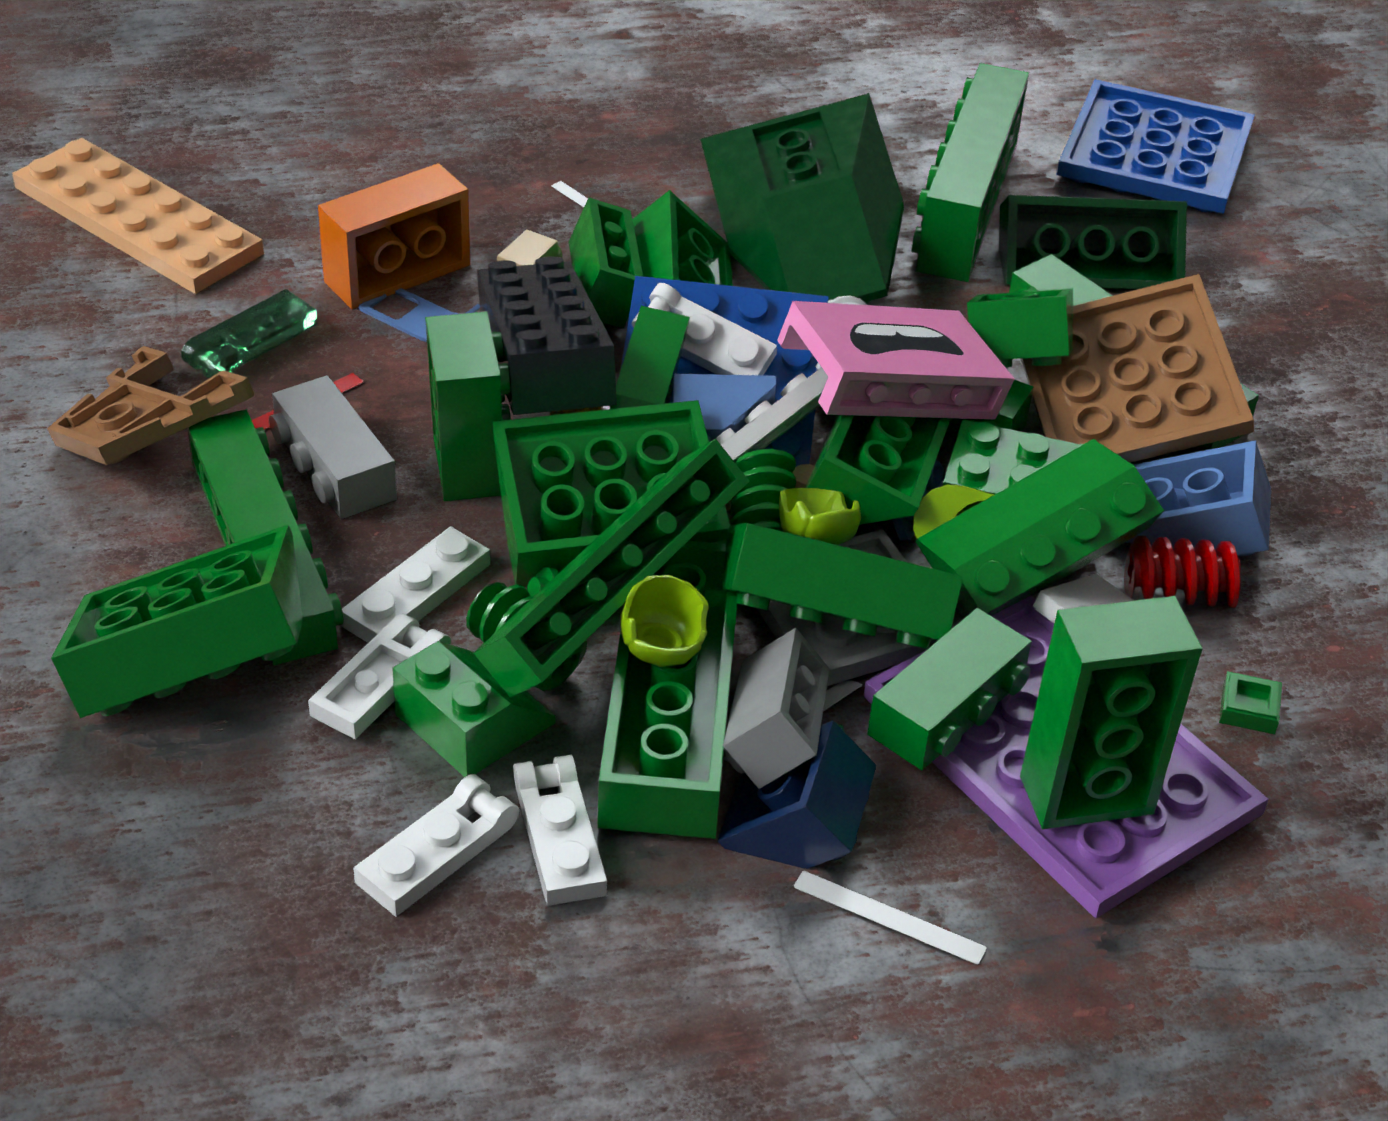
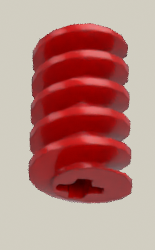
M1136 536L1131 544L1125 563V594L1131 598L1135 587H1141L1143 598L1152 599L1157 588L1162 589L1164 597L1176 596L1177 590H1183L1186 604L1194 605L1198 592L1204 591L1207 605L1214 607L1220 592H1223L1226 595L1228 607L1236 608L1241 590L1240 559L1231 541H1221L1214 549L1210 540H1199L1193 548L1189 539L1181 538L1176 541L1172 548L1171 542L1167 537H1158L1151 547L1150 541L1146 536Z

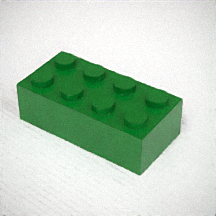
M1175 596L1057 610L1020 773V778L1042 829L1145 816L1155 813L1203 649Z

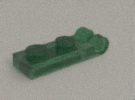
M284 289L188 340L181 350V358L194 369L202 368L203 375L208 379L222 370L233 373L238 367L318 325L317 311L314 307L287 289Z

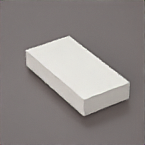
M1093 574L1041 590L1033 607L1052 623H1055L1057 610L1134 600L1100 575Z

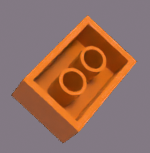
M439 163L318 205L324 282L352 310L358 308L361 303L386 294V297L393 295L398 289L406 290L470 266L468 188Z

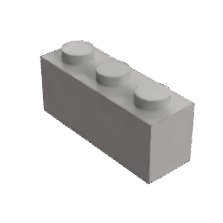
M328 375L272 393L274 414L269 416V425L273 437L278 444L285 443L290 450L296 469L300 473H307L312 480L318 499L322 503L328 502L340 519L397 500L395 460Z
M794 628L749 656L741 664L723 747L732 767L741 774L746 773L759 789L817 754L829 667L797 628Z

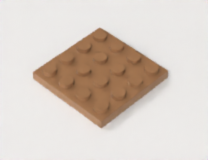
M1200 274L1073 306V351L1069 356H1061V364L1033 366L1032 358H1021L1027 382L1029 385L1034 386L1032 398L1043 435L1048 438L1076 444H1085L1095 439L1131 463L1254 432L1252 413Z

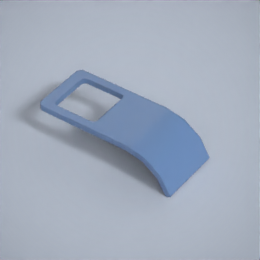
M402 288L396 290L395 294L419 305L398 320L372 309L373 306L386 298V294L359 305L361 312L427 342L425 317L459 314L442 308ZM477 304L466 313L477 312L481 306Z

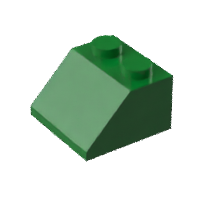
M1073 288L980 294L967 302L968 322L1006 368L1013 366L1012 359L1032 358L1033 366L1058 365L1062 363L1061 356H1069L1073 351Z
M437 641L392 667L395 715L464 777L470 774H477L555 724V715L526 690L510 698L474 655V651Z

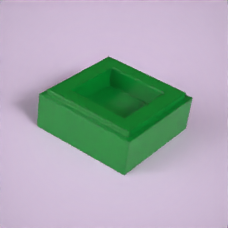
M1227 671L1223 683L1219 723L1275 735L1280 719L1282 682Z

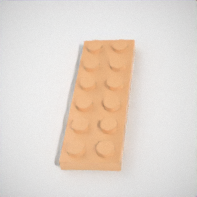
M83 138L71 141L55 152L43 158L35 159L29 165L12 173L16 189L194 294L264 255L263 240Z

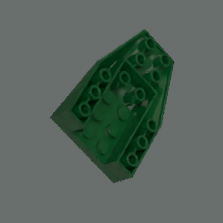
M869 93L700 139L730 254L766 290L828 296V300L850 295L860 298L866 304L872 300L888 296L904 203Z

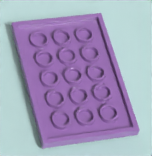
M1030 595L992 615L995 619L1032 641L1027 662L1031 672L1026 684L1016 695L1008 694L996 704L992 715L984 724L980 726L974 724L962 735L956 748L948 756L943 757L939 755L932 763L1094 918H1098L1263 815L1268 798L1180 724L1154 814L1042 829L1020 778V773L1054 623L1035 610L1036 608L1033 605L1036 599ZM925 651L867 680L864 698L872 704L873 695Z

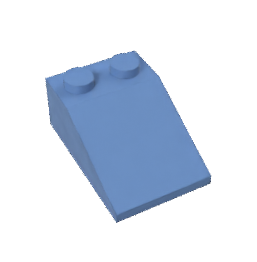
M1256 440L1134 464L1164 509V512L1149 529L1137 535L1146 536L1150 541L1151 547L1158 537H1167L1171 542L1172 548L1178 539L1186 538L1190 540L1193 548L1199 540H1210L1214 549L1221 541H1231L1235 546L1238 556H1248L1255 552L1269 550L1271 486ZM1136 536L1128 540L1127 543H1132Z

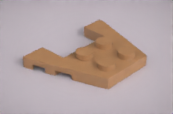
M143 346L131 355L135 364L124 373L122 368H116L106 377L109 387L97 398H94L93 394H86L47 429L55 446L104 465L114 464L128 458L132 453L250 399L255 396V393L247 377L225 370L215 374L182 396L149 387L152 383L172 372L174 367L166 352Z

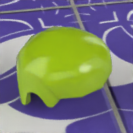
M792 488L784 489L780 492L779 518L783 532L835 545L851 540L856 534L861 520L859 501L854 500L852 508L848 509L844 494L839 491Z
M657 575L646 577L632 587L621 614V634L624 644L629 647V651L643 662L659 667L684 665L701 650V644L707 635L706 618L709 606L705 597L691 583L674 576Z

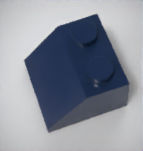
M834 721L823 724L820 728L817 754L760 789L746 773L740 775L717 842L727 850L804 869L829 860L841 859L852 852L856 843L858 828L865 805L869 799V791L877 765Z

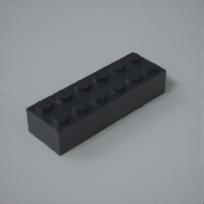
M542 257L535 260L534 265L517 266L516 262L496 261L488 264V269H477L480 312H488L491 332L500 331L502 336L504 361L498 364H508L510 394L506 396L513 415L617 405L614 345L570 261L564 262V259L561 257Z

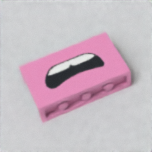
M793 301L778 337V343L783 349L810 350L826 372L828 379L818 403L825 413L830 415L996 420L1015 379L961 312L956 310Z

